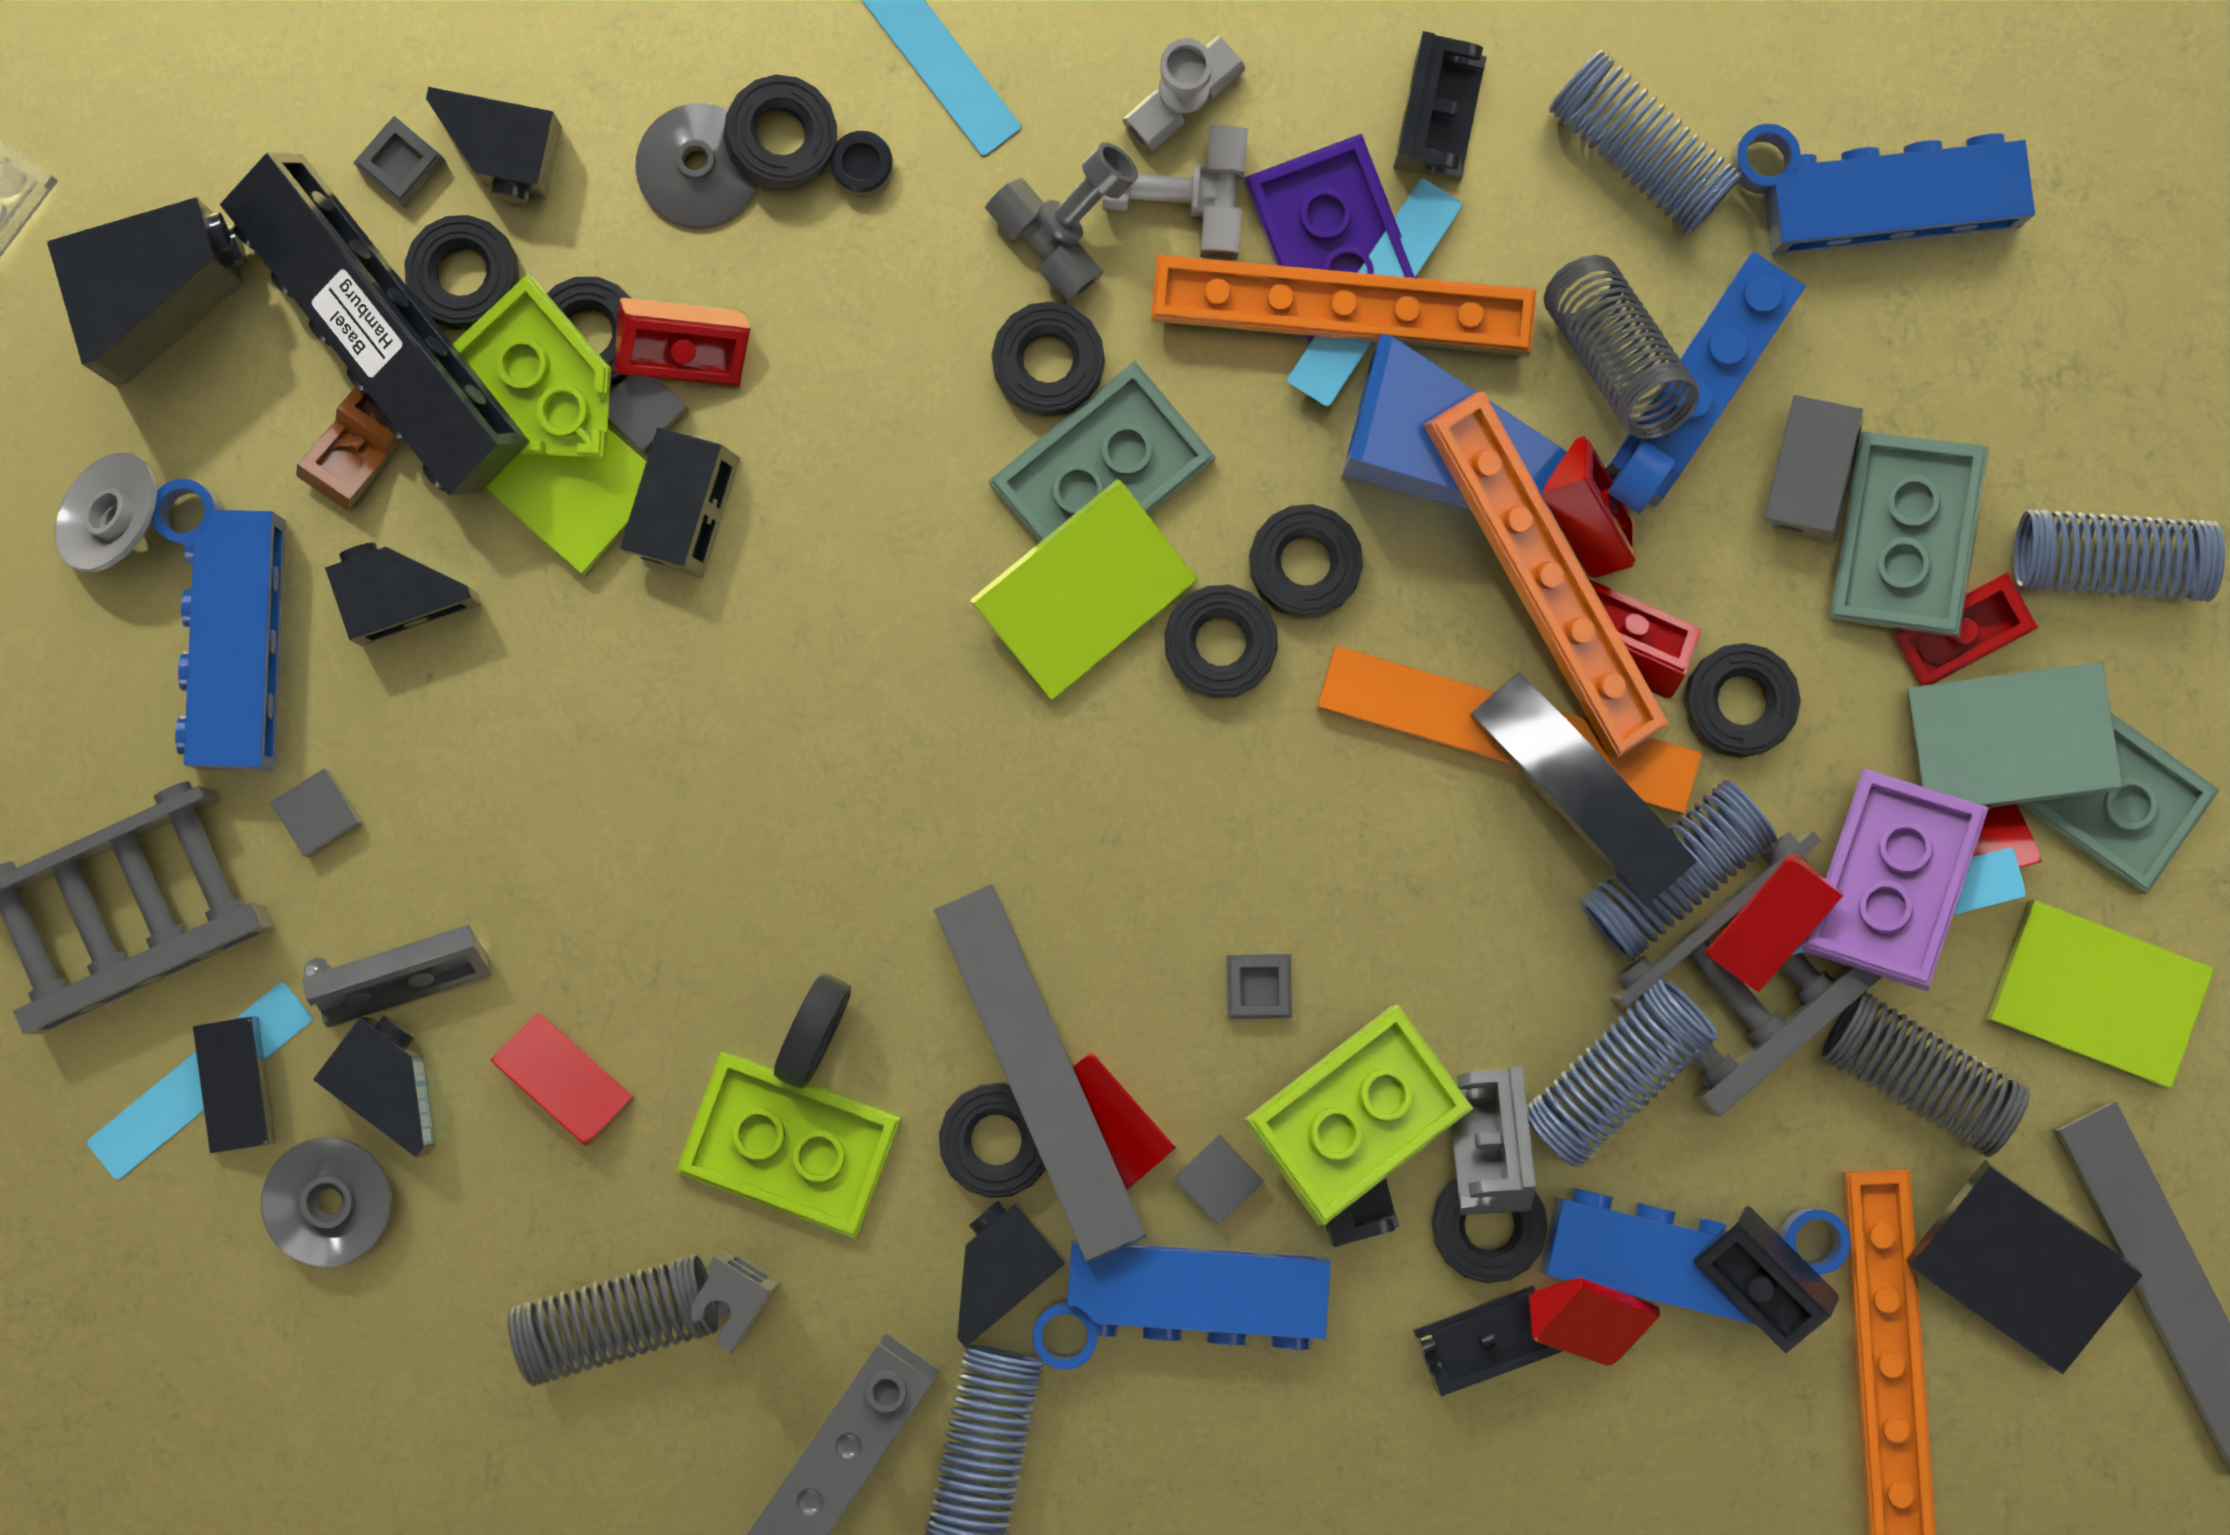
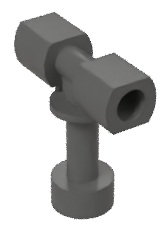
M1100 143L1083 161L1082 169L1086 178L1062 203L1055 200L1043 202L1021 177L1002 187L985 206V209L1013 241L1024 236L1045 261L1040 265L1038 271L1066 303L1085 293L1103 274L1101 268L1078 243L1083 236V227L1080 220L1104 195L1110 198H1119L1138 179V171L1132 159L1122 149L1112 143Z

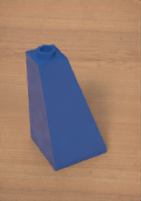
M1380 334L1371 357L1341 478L1470 510L1423 425L1476 391L1395 337ZM1489 400L1543 497V489L1546 482L1567 451Z

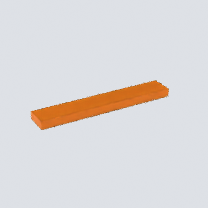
M1157 254L1151 321L1367 340L1372 342H1378L1380 334L1395 337L1405 345L1529 356L1532 349L1537 289Z
M1484 391L1473 393L1423 425L1609 757H1620L1667 726L1669 723Z
M1335 645L1316 708L1513 765L1470 715L1495 692ZM1559 711L1647 805L1680 815L1685 814L1702 756L1701 752L1648 737L1620 757H1609L1588 719Z
M1910 1169L1842 1172L1845 1225L1849 1231L1851 1241L1848 1254V1270L1867 1535H1936L1918 1275L1906 1262L1907 1257L1915 1248Z

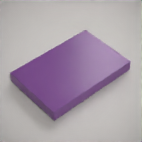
M1863 768L1826 880L1842 892L1844 896L1805 939L1803 951L1928 991L1989 807Z

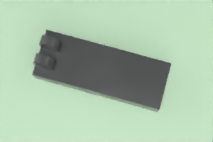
M465 925L333 969L323 958L311 959L305 965V978H302L306 1000L310 1006L316 1004L321 1011L323 1023L328 1028L492 975L485 949L470 925Z

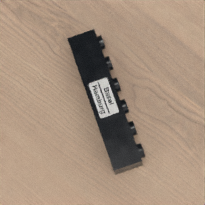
M267 152L219 204L234 222L233 226L236 236L246 246L255 250L272 271L270 275L274 284L284 294L293 298L308 316V325L314 335L334 349L347 366L346 373L351 382L362 392L370 395L385 414L384 421L388 429L398 439L408 443L422 461L423 472L428 480L448 495L482 492L530 443L529 439L303 154Z

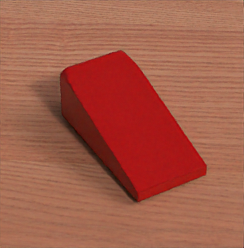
M2006 572L1967 593L1960 637L1899 630L1893 635L1921 686L1939 682L2038 629L2039 626L2010 574Z

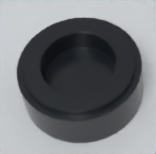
M854 131L844 135L836 142V148L830 158V169L834 181L845 193L855 197H870L880 193L889 184L894 171V162L889 146L880 136L869 131Z

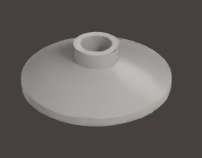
M129 453L110 454L91 464L73 482L61 503L55 524L56 547L61 558L68 565L83 572L102 571L121 561L141 540L151 522L157 500L156 479L152 469L145 461Z

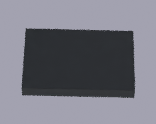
M1987 1160L1983 1161L1906 1259L1910 1268L2062 1375L2143 1276L2136 1266Z

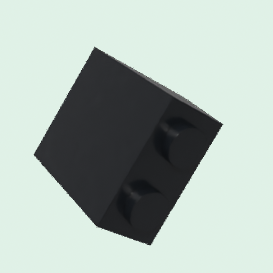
M197 197L47 241L81 363L114 386L130 382L244 284L239 269L240 264L247 262L243 242L236 236L234 226L227 227L224 217L220 212L214 213Z

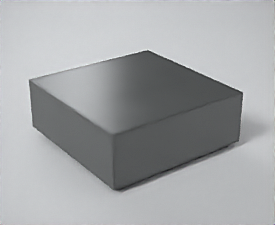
M393 116L353 164L405 208L441 167L445 159L398 118Z
M628 375L610 393L608 419L646 454L651 449L657 427L669 430L689 408L658 378Z
M325 768L270 802L305 857H310L362 824L333 775Z
M1291 954L1226 955L1227 1019L1292 1018Z
M1220 1134L1173 1178L1217 1225L1224 1221L1264 1182Z

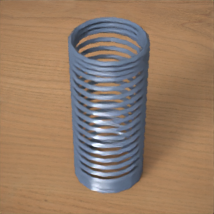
M1599 50L1579 69L1549 106V113H1554V117H1558V121H1563V126L1572 124V133L1582 130L1580 132V141L1590 137L1588 148H1593L1599 144L1597 155H1603L1607 152L1605 163L1615 160L1613 170H1619L1624 167L1622 178L1632 175L1630 185H1636L1642 181L1638 188L1639 193H1644L1651 187L1647 193V200H1653L1659 195L1655 202V208H1660L1668 202L1664 208V215H1670L1676 210L1672 217V223H1676V226H1681V230H1685V235L1691 234L1741 179L1742 172H1737V168H1732V164H1727L1694 199L1724 162V157H1719L1685 192L1716 154V149H1711L1676 185L1707 147V142H1702L1668 177L1699 139V134H1694L1659 170L1671 153L1691 131L1690 126L1685 127L1646 168L1662 146L1682 124V119H1677L1638 160L1649 144L1674 116L1673 111L1668 112L1655 128L1629 153L1649 126L1663 112L1665 104H1660L1649 118L1620 146L1640 119L1657 101V96L1651 97L1628 124L1612 138L1631 112L1647 96L1648 89H1643L1624 112L1601 133L1623 104L1639 88L1640 81L1634 82L1618 102L1592 127L1609 103L1631 80V74H1626L1609 95L1584 119L1596 101L1623 72V66L1617 67L1594 95L1575 112L1615 63L1614 58L1609 59V54H1605L1604 50Z
M2029 508L2023 513L2017 529L2014 550L2015 578L2022 590L2027 588L2028 590L2034 589L2037 591L2041 588L2043 591H2046L2051 586L2054 592L2063 588L2068 593L2074 588L2077 594L2085 589L2089 595L2095 590L2100 596L2106 591L2111 596L2119 592L2123 597L2131 593L2134 598L2142 593L2145 598L2153 594L2156 599H2159L2165 595L2168 600L2176 596L2179 601L2187 596L2190 601L2195 602L2199 600L2200 602L2206 601L2207 603L2215 598L2223 579L2226 551L2225 536L2222 527L2216 520L2211 522L2210 520L2204 521L2202 519L2197 522L2195 519L2187 522L2183 518L2175 521L2170 517L2164 521L2161 517H2157L2154 520L2149 516L2141 519L2138 515L2129 518L2126 514L2120 517L2112 514L2107 517L2104 513L2095 516L2092 512L2084 515L2081 511L2073 515L2070 511L2061 514L2058 510L2050 513L2047 509L2039 511L2037 508L2035 510ZM2057 516L2059 519L2055 524L2054 517ZM2066 517L2070 518L2068 524H2066ZM2077 518H2081V522L2079 523V526H2078V523H2077ZM2091 518L2093 521L2089 526L2088 519ZM2101 519L2104 520V523L2102 524V526L2100 525V522H2099ZM2115 520V524L2112 527L2111 521ZM2123 521H2126V522H2127V524L2125 525V527H2123V524H2122ZM2137 521L2138 525L2135 528L2133 523ZM2148 522V523H2149V526H2148V528L2146 529L2145 523ZM2157 523L2161 524L2159 529L2156 526ZM2168 524H2172L2170 530L2168 528ZM2181 524L2184 526L2182 530H2180L2179 525ZM2073 528L2074 544L2071 558V577L2067 586L2066 572L2069 556V539ZM2061 530L2062 547L2060 555V575L2058 582L2056 584L2055 569L2057 561V542ZM2084 530L2085 546L2082 561V580L2078 586L2080 541ZM2107 530L2108 545L2105 557V581L2101 589L2100 576L2103 562V540ZM2130 530L2131 544L2127 564V585L2124 590L2122 581L2126 563V539ZM2096 531L2097 543L2094 554L2093 583L2090 587L2088 578L2091 567L2092 538ZM2118 532L2120 542L2116 560V584L2112 589L2111 579L2115 558V538ZM2140 532H2141V536H2142V546H2141V551H2140V556H2139V567H2138V582H2139V584H2138V587H2137V589H2136V591H2135L2134 580H2135V575H2136L2137 559H2138V544H2137V541H2138V538H2139V535H2140ZM2164 532L2165 545L2161 563V588L2158 593L2156 585L2160 569V541ZM2151 533H2153L2154 543L2150 560V587L2146 592L2145 582L2149 564V539ZM2187 533L2188 541L2186 546L2183 569V541ZM2174 534H2175V535H2176V547H2175V552H2174V556H2173V566H2172V586H2173V588H2172V590H2171V592H2170V594H2169L2168 583H2169V579H2170L2171 565H2172V543H2171V542H2172V539H2173ZM2183 570L2184 589L2182 594H2180L2179 586Z
M1722 780V784H1717V788H1712V795H1704L1703 802H1696L1694 809L1686 810V817L1679 816L1677 817V824L1671 823L1668 825V829L1676 838L1674 830L1682 835L1689 847L1679 838L1677 839L1697 862L1649 904L1645 905L1617 872H1615L1616 875H1607V882H1598L1599 890L1590 889L1589 893L1580 898L1581 908L1606 941L1627 961H1634L1635 957H1639V953H1644V949H1649V944L1643 934L1650 941L1657 942L1658 937L1652 927L1659 934H1666V928L1661 920L1668 927H1675V921L1671 914L1678 920H1684V914L1680 907L1685 912L1693 913V907L1689 900L1694 905H1701L1702 900L1698 893L1703 898H1710V891L1707 886L1713 891H1719V884L1716 879L1720 883L1728 884L1725 872L1729 876H1737L1735 866L1738 869H1745L1744 859L1747 862H1754L1753 852L1762 855L1763 851L1765 852L1768 847H1772V843H1777V834L1764 813L1732 781ZM1709 801L1716 805L1721 815L1711 807ZM1700 808L1708 813L1713 823L1702 814ZM1691 815L1699 820L1704 830L1694 823ZM1683 823L1691 828L1696 838L1686 831ZM1614 882L1622 887L1634 906L1617 890ZM1605 889L1614 895L1626 914L1608 897Z
M1659 978L1658 983H1654L1653 987H1649L1648 992H1644L1645 1002L1636 1000L1635 1007L1637 1010L1633 1008L1627 1009V1016L1629 1018L1619 1016L1620 1025L1611 1024L1612 1033L1603 1032V1041L1595 1039V1049L1586 1047L1587 1057L1578 1055V1064L1570 1063V1072L1562 1071L1561 1073L1562 1080L1554 1078V1088L1546 1086L1545 1095L1537 1094V1097H1534L1533 1101L1529 1102L1527 1112L1530 1126L1557 1156L1571 1166L1582 1168L1583 1164L1588 1162V1159H1592L1593 1152H1599L1600 1144H1607L1609 1136H1616L1617 1128L1624 1129L1625 1121H1632L1633 1113H1640L1642 1105H1649L1650 1097L1657 1098L1658 1089L1665 1090L1666 1081L1673 1082L1675 1074H1682L1683 1066H1690L1691 1058H1699L1700 1050H1707L1708 1045L1713 1044V1040L1717 1041L1718 1033L1708 1017L1681 989L1669 980ZM1649 1014L1665 1029V1031L1660 1028V1026L1649 1016ZM1639 1020L1657 1037V1039H1658L1659 1041H1657V1040L1644 1028V1026L1639 1022ZM1630 1028H1632L1648 1044V1046L1654 1051V1053L1634 1034V1032ZM1621 1035H1623L1641 1053V1055L1646 1059V1061L1638 1053H1636V1051L1624 1040V1038ZM1682 1040L1692 1047L1694 1053L1686 1048ZM1613 1043H1615L1633 1061V1063L1638 1067V1069L1622 1055V1053L1615 1047ZM1674 1048L1684 1055L1686 1061L1679 1058ZM1605 1051H1607L1625 1069V1071L1630 1075V1077L1626 1075L1610 1059V1057L1606 1054ZM1666 1057L1676 1063L1677 1069L1671 1066ZM1596 1058H1598L1618 1078L1622 1085H1620L1601 1066V1064L1597 1061ZM1588 1066H1590L1598 1075L1601 1076V1078L1611 1087V1089L1614 1091V1093H1615L1616 1095H1614V1094L1592 1073V1071L1588 1068ZM1659 1066L1667 1070L1669 1077L1662 1073ZM1579 1073L1594 1085L1608 1103L1592 1090ZM1651 1074L1659 1078L1661 1085L1654 1081ZM1570 1080H1572L1588 1095V1097L1596 1104V1106L1599 1108L1601 1112H1599L1592 1104H1590L1582 1096V1094L1574 1087ZM1643 1082L1651 1086L1653 1092L1648 1091ZM1562 1088L1569 1092L1582 1105V1107L1588 1112V1114L1591 1116L1593 1120H1591L1572 1102V1100L1566 1095ZM1634 1089L1643 1094L1644 1100L1638 1097ZM1553 1095L1559 1098L1576 1115L1585 1128L1562 1108ZM1626 1097L1635 1103L1636 1108L1630 1105ZM1618 1106L1625 1109L1628 1116L1624 1115ZM1610 1114L1617 1117L1620 1123L1618 1124L1614 1122V1119ZM1602 1122L1610 1126L1611 1132L1606 1130ZM1595 1131L1601 1133L1603 1139L1598 1138ZM1587 1139L1593 1141L1595 1147L1590 1146Z
M968 1345L966 1348H963L965 1351L962 1354L964 1359L961 1360L960 1364L963 1369L1011 1378L1029 1385L1011 1384L979 1375L961 1373L958 1377L962 1381L1011 1390L1025 1396L1007 1395L963 1384L957 1385L955 1387L956 1390L973 1396L1008 1401L1025 1408L1007 1407L976 1398L955 1396L953 1400L957 1404L982 1410L1008 1413L1021 1419H1007L961 1407H954L950 1411L952 1414L960 1417L1007 1425L1021 1431L1003 1430L977 1422L952 1418L948 1423L955 1428L1003 1436L1017 1442H1003L986 1436L957 1430H949L946 1432V1435L949 1438L967 1443L1004 1448L1016 1454H1003L990 1449L952 1441L945 1442L943 1446L945 1449L954 1452L1003 1460L1015 1466L999 1465L960 1454L943 1453L941 1458L944 1461L971 1468L999 1471L1012 1477H999L956 1465H940L938 1468L941 1472L957 1477L940 1475L936 1478L939 1484L952 1488L937 1487L933 1490L936 1495L948 1499L935 1498L931 1501L932 1505L947 1511L932 1510L928 1513L931 1518L927 1520L928 1525L925 1528L927 1532L924 1535H1009L1005 1529L1011 1526V1522L1006 1517L1013 1515V1510L1009 1506L1013 1505L1016 1500L1011 1494L1018 1492V1487L1014 1483L1018 1482L1021 1477L1016 1471L1023 1469L1022 1463L1018 1460L1025 1457V1453L1021 1448L1026 1447L1028 1442L1023 1437L1030 1434V1430L1026 1425L1031 1424L1033 1421L1027 1414L1035 1411L1034 1406L1030 1403L1036 1401L1038 1397L1032 1391L1040 1388L1036 1381L1042 1379L1040 1374L1043 1373L1041 1368L1044 1367V1363L1037 1358L1011 1351ZM971 1480L999 1483L1010 1489L995 1488ZM971 1492L998 1495L1007 1500H995ZM971 1504L995 1506L1005 1512H994ZM971 1516L994 1518L1003 1523H991Z

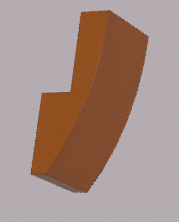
M355 387L337 407L334 423L298 462L296 476L349 511L377 477L402 441L388 429L384 421L385 414L371 396Z

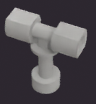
M1216 36L1206 46L1194 39L1174 41L1165 49L1161 57L1159 90L1152 92L1122 119L1124 126L1148 153H1152L1184 125L1181 113L1194 112L1204 105L1207 98L1212 100L1245 71L1244 63L1220 36Z
M1228 125L1210 126L1207 166L1194 165L1193 178L1138 174V179L1121 197L1110 198L1104 195L1102 209L1128 211L1129 199L1191 203V216L1203 217L1200 257L1215 260H1238L1242 209L1235 208L1237 180H1244L1248 129Z

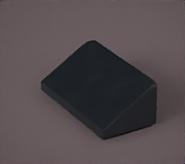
M251 1016L193 1026L210 1153L275 1144L259 1018Z
M1750 1206L1744 1207L1693 1259V1262L1785 1353L1789 1352L1832 1316L1839 1300L1837 1292Z

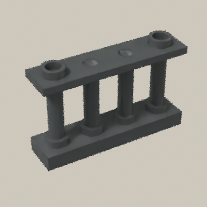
M189 781L173 785L154 795L157 804L18 868H16L14 861L0 864V914L33 987V990L28 993L31 1003L13 1010L23 1034H43L274 929L265 905L249 903L244 906L241 898L234 899L196 811L218 802L214 790L202 786L192 788ZM170 823L175 828L210 910L205 912L208 922L185 932L182 924L175 925L137 839ZM112 849L116 854L151 934L146 939L150 949L128 959L124 951L116 952L79 867V864ZM55 876L92 961L87 966L90 976L71 985L67 984L65 978H57L20 891Z
M1790 831L1785 833L1777 840V843H1773L1772 847H1768L1767 851L1760 855L1767 863L1762 869L1652 963L1643 955L1615 979L1622 988L1610 999L1617 1008H1627L1638 998L1645 1002L1644 992H1648L1649 987H1653L1654 983H1658L1659 978H1662L1685 957H1688L1751 1030L1747 1037L1753 1042V1045L1735 1060L1729 1053L1722 1056L1713 1044L1708 1045L1707 1050H1700L1699 1058H1691L1703 1072L1699 1079L1705 1085L1693 1097L1711 1116L1720 1117L1882 978L1881 976L1847 965L1843 966L1831 977L1826 970L1819 973L1803 953L1791 955L1781 968L1800 989L1796 996L1800 999L1801 1003L1782 1018L1778 1012L1770 1014L1743 981L1704 953L1711 945L1707 939L1742 910L1789 855L1795 852L1807 862L1803 856L1822 841L1814 831L1801 834L1797 839ZM1682 1040L1686 1048L1694 1053L1692 1047Z
M887 1332L747 1535H829L934 1382L933 1378L940 1368Z

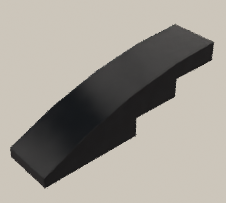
M1520 672L1470 714L1554 811L1557 809L1599 858L1603 856L1645 905L1654 900L1697 862L1612 766Z

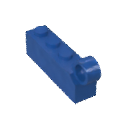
M1761 124L1750 129L1735 147L1731 158L1732 168H1737V172H1742V177L1738 183L1749 192L1766 194L1764 200L1771 255L2021 228L2035 215L2026 140L2005 142L2004 134L2001 133L1975 136L1966 140V146L1945 149L1942 148V142L1939 140L1920 141L1904 146V153L1880 156L1879 148L1877 147L1857 148L1843 152L1841 160L1817 163L1816 155L1801 154L1799 144L1789 130L1776 124ZM1757 142H1767L1776 146L1784 158L1783 172L1772 177L1756 173L1747 160L1748 147Z
M1751 252L1738 268L1679 357L1699 387L1700 397L1696 409L1685 423L1662 437L1640 439L1632 437L1628 433L1605 467L1611 479L1614 480L1607 491L1608 494L1638 514L1642 512L1648 503L1655 507L1664 499L1806 285L1756 252ZM1677 380L1673 381L1663 393L1649 401L1647 406L1656 403L1667 395ZM1666 382L1662 383L1658 389H1660ZM1684 382L1681 383L1669 400L1655 409L1641 413L1639 417L1658 412L1673 402L1681 392ZM1688 388L1677 405L1668 412L1652 420L1635 422V424H1652L1669 416L1684 401Z
M189 479L172 480L157 490V500L151 521L155 529L163 537L180 546H184L185 561L187 564H192L191 589H185L181 599L182 624L184 627H190L189 653L183 652L180 655L178 664L179 687L182 691H187L186 716H179L176 723L175 744L177 753L184 754L185 766L199 770L275 772L286 520L272 511L222 510L216 495L206 487ZM183 495H199L204 504V516L201 523L189 532H175L169 521V511L172 504Z
M1575 1188L1573 1200L1556 1197L1539 1272L1546 1276L1567 1281L1582 1277L1631 1296L1756 1325L1693 1262L1694 1257L1727 1225L1726 1223L1700 1218L1699 1227L1696 1230L1673 1224L1676 1214L1674 1211L1641 1203L1637 1204L1636 1213L1632 1215L1611 1210L1613 1200L1611 1196ZM1804 1208L1794 1212L1785 1220L1779 1235L1798 1253L1796 1236L1799 1229L1811 1220L1820 1219L1825 1222L1833 1234L1832 1249L1821 1261L1807 1263L1819 1275L1833 1272L1844 1263L1849 1254L1851 1243L1849 1231L1844 1222L1835 1214L1817 1208Z
M1072 1240L1067 1302L1052 1304L1041 1312L1033 1329V1345L1043 1362L1061 1370L1074 1369L1087 1362L1095 1351L1097 1336H1117L1118 1325L1143 1327V1338L1152 1340L1181 1341L1182 1330L1207 1331V1342L1213 1344L1246 1345V1334L1272 1336L1271 1347L1310 1350L1311 1339L1326 1340L1331 1261L1327 1257L1131 1244L1087 1264L1077 1240ZM1062 1314L1073 1315L1080 1319L1085 1325L1088 1334L1087 1342L1083 1349L1077 1354L1068 1357L1052 1353L1045 1345L1043 1339V1330L1048 1321Z

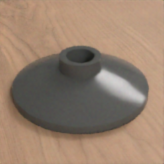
M705 103L682 105L667 111L657 118L643 135L636 155L637 181L646 201L666 220L688 228H710L724 224L736 217L753 199L759 185L745 178L730 161L723 139L725 116L728 110ZM692 151H702L708 156L706 165L700 170H690L685 166V159Z
M333 1137L307 1140L285 1152L269 1171L261 1196L263 1221L274 1243L294 1260L315 1267H334L347 1264L367 1253L384 1233L390 1218L392 1205L389 1181L382 1166L375 1157L358 1144ZM327 1189H334L341 1195L342 1205L336 1213H328L321 1205V1196Z

